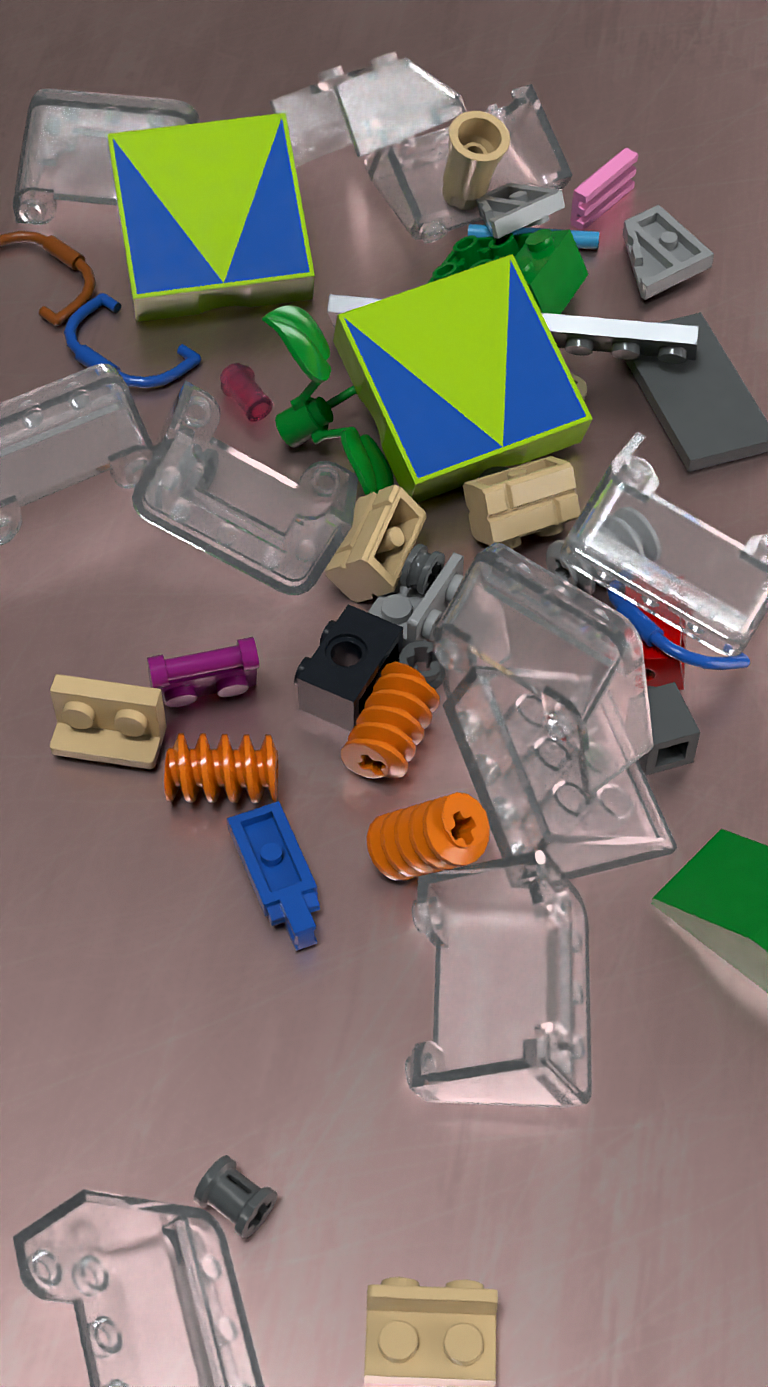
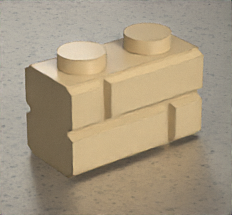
M549 456L465 482L463 489L466 506L470 511L468 517L474 539L492 546L494 550H507L521 544V537L533 533L537 536H550L564 530V523L579 519L581 516L578 496L574 491L576 483L573 466L568 461Z
M395 484L379 490L378 494L372 492L359 497L335 547V554L331 556L324 571L325 576L351 601L353 600L356 603L372 599L374 595L381 596L394 592L401 577L404 563L413 549L425 522L426 512L402 487Z

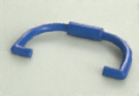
M105 293L97 295L72 314L64 330L67 346L75 354V359L109 383L118 382L127 387L146 389L164 386L186 374L202 360L197 352L181 344L177 349V354L185 358V360L174 368L160 375L147 377L132 376L121 372L117 365L87 345L82 346L77 340L76 330L78 325L88 315L102 306H105L114 313H118L121 309V303Z
M631 573L616 576L607 586L609 601L616 609V616L648 646H656L665 654L685 664L702 669L731 670L747 668L750 665L749 657L733 643L727 644L723 650L728 657L705 656L674 644L663 636L664 631L630 600H625L621 596L620 590L626 587L627 578L658 577L655 573Z

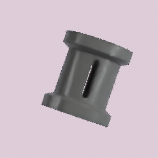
M228 1155L222 1156L208 1169L194 1193V1201L203 1208L209 1205L235 1224L234 1232L241 1238H249L263 1224L273 1209L277 1200V1192L270 1187H263L261 1189L236 1170V1161Z

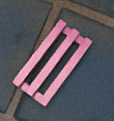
M625 148L573 190L570 220L572 226L584 231L634 188L635 181L631 180V178L636 175V167L632 165L637 162L638 153Z

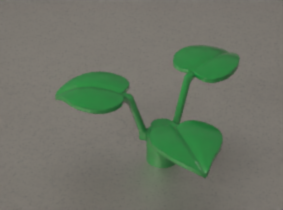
M291 305L278 307L266 314L261 320L278 333L299 367L312 380L298 397L290 401L292 405L290 408L276 415V427L282 439L290 447L297 448L311 439L315 444H318L325 439L341 437L346 456L357 475L365 495L372 492L378 494L379 490L394 485L393 474L388 461L371 436L367 434L360 436L357 429L353 426L328 430L329 424L334 419L331 409L357 394L354 386L349 387L328 401H325L322 397L315 399L310 397L321 383L329 379L331 367L326 361L330 356V348L318 324L305 310Z

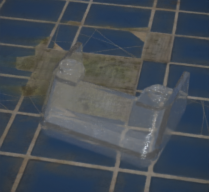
M396 51L370 60L372 66L344 73L340 65L317 74L320 82L269 102L274 114L286 113L296 167L351 144L354 145L357 157H362L453 120L458 115L467 112L462 96L408 57L398 59Z
M97 364L0 403V545L10 542L20 530L22 525L20 507L110 470V475L118 486L127 489L140 487L157 513L166 510L159 457L130 390L114 366L110 364Z
M637 432L611 462L569 531L561 547L562 558L576 571L710 649L727 656L740 655L747 647L768 612V534L752 536L743 545L654 494L659 485V479L654 473L652 465L643 458L636 456L646 436Z
M494 542L477 553L433 633L434 643L432 647L439 662L445 697L454 701L496 670L540 697L544 712L543 725L547 733L560 744L565 743L577 751L583 791L591 796L654 748L641 637L634 625L623 614L500 542Z

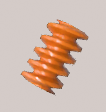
M396 661L386 664L382 669L381 677L373 686V693L366 700L365 708L359 714L356 725L348 735V742L341 749V759L344 765L356 774L373 779L381 777L394 779L402 778L407 773V761H410L415 756L416 745L424 738V728L430 725L432 712L440 705L438 693L427 683L425 677L418 670Z
M178 733L173 748H169L166 752L164 788L167 802H172L175 799L179 787H181L187 802H194L197 799L201 787H203L209 803H216L223 787L231 803H238L244 788H247L253 804L261 802L266 788L269 789L273 802H277L279 780L278 750H276L271 734H265L260 750H255L249 734L243 735L238 749H232L228 734H222L217 748L211 749L206 733H200L195 749H189L184 733Z
M460 792L377 816L369 826L366 836L367 850L377 869L392 880L406 881L442 870L465 866L476 862L485 852L489 842L490 830L487 813L478 800L469 794Z

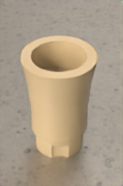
M468 111L458 115L452 121L449 128V149L443 173L442 188L443 197L449 205L456 206L461 210H471L477 207L476 199L481 198L488 191L492 176L510 145V134L507 127L494 115L483 111Z

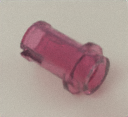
M233 363L227 366L220 375L222 392L228 397H233L250 421L262 420L271 412L273 402L254 380L255 374L252 368L241 363Z

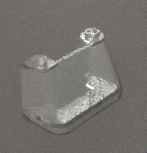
M532 84L513 89L511 96L514 101L499 109L496 104L488 106L486 110L487 113L500 119L510 134L509 148L500 160L486 193L508 183L563 190L573 174ZM397 126L377 131L364 161V166L371 181L412 238L415 240L423 239L425 243H431L444 237L450 230L483 220L479 214L478 206L471 210H461L456 206L449 205L443 197V173L448 156L450 127L418 137H414L412 130L404 132L401 137Z
M50 88L35 92L27 111L13 197L16 223L40 225L50 222L57 211V200L118 206L107 134L200 123L198 112L188 103L173 99Z
M185 381L173 402L136 483L132 496L135 511L150 524L281 593L301 595L308 592L316 584L352 528L358 485L357 475L337 463L318 461L311 464L304 471L299 481L295 482L212 437L221 417L218 402L208 392Z
M545 849L418 876L417 900H414L412 903V918L418 932L424 933L428 940L436 947L433 1041L429 1040L415 1044L411 1056L406 1059L405 1074L410 1089L428 1103L567 1108L589 1103L592 1092L589 924L585 904L576 887Z

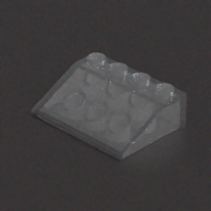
M473 665L442 706L478 798L487 813L491 831L511 882L558 883L670 855L678 848L601 677Z

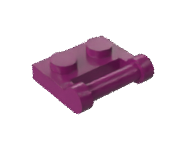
M254 637L238 639L236 646L165 660L163 654L147 657L150 687L161 689L163 704L166 703L168 707L186 706L195 702L197 697L218 693L221 697L240 695L246 692L250 686L257 685L259 658Z

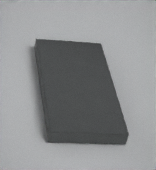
M702 313L659 322L699 326L696 360L686 359V362L681 364H669L660 361L658 357L639 355V358L634 360H625L688 472L768 452V421Z

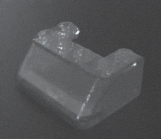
M83 1189L13 1236L19 1274L24 1286L44 1301L74 1305L90 1387H265L227 1239L218 1221L206 1210Z

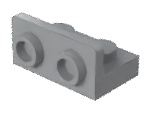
M454 552L425 595L418 593L416 585H413L411 588L402 586L399 579L395 591L378 596L368 613L402 626L403 648L415 641H426L427 639L433 641L441 630L444 613L449 605H457L465 593L468 579L463 576L464 556Z

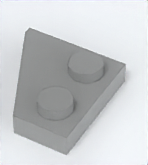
M516 183L505 184L476 199L481 218L493 237L497 239L524 226L532 227L544 224L549 221L550 214L565 208L562 190Z
M660 205L624 221L623 238L640 295L644 300L712 267L714 253Z

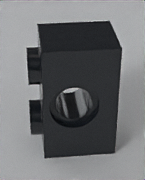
M348 604L337 621L331 620L328 622L321 635L320 646L311 658L305 657L298 666L294 684L298 686L299 709L351 731L356 725L359 714L365 708L366 700L373 693V686L381 677L382 669L386 664L395 661L399 662V655L403 649V627Z

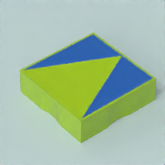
M286 113L107 134L136 322L196 315L211 309L227 306L258 307L313 299L315 273Z
M513 254L337 315L333 338L335 347L359 399L367 407L376 423L381 447L399 486L416 503L462 487L465 482L477 479L481 473L491 467L521 465L580 443L593 420Z

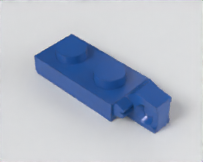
M277 801L227 818L229 833L264 916H268L272 926L285 923L287 933L296 951L317 944L314 932L316 925L311 916L312 912L320 910L317 885L280 802Z

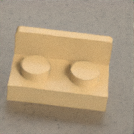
M55 674L50 689L57 720L50 742V749L53 755L146 769L155 767L167 727L161 689Z
M391 1277L382 1280L381 1285H368L364 1383L441 1387H495L498 1291L495 1289H484L482 1283L473 1280H453L446 1283L445 1287L419 1286V1282L411 1278Z

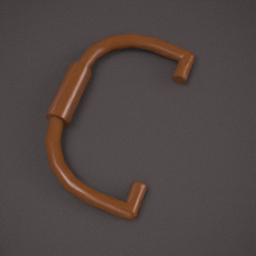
M16 231L0 235V248L18 242L36 243L43 246L46 252L75 271L79 270L83 275L84 286L82 292L73 302L57 314L46 306L40 308L39 316L54 326H60L92 298L96 282L93 270L85 262V257L53 235L45 236L38 232Z

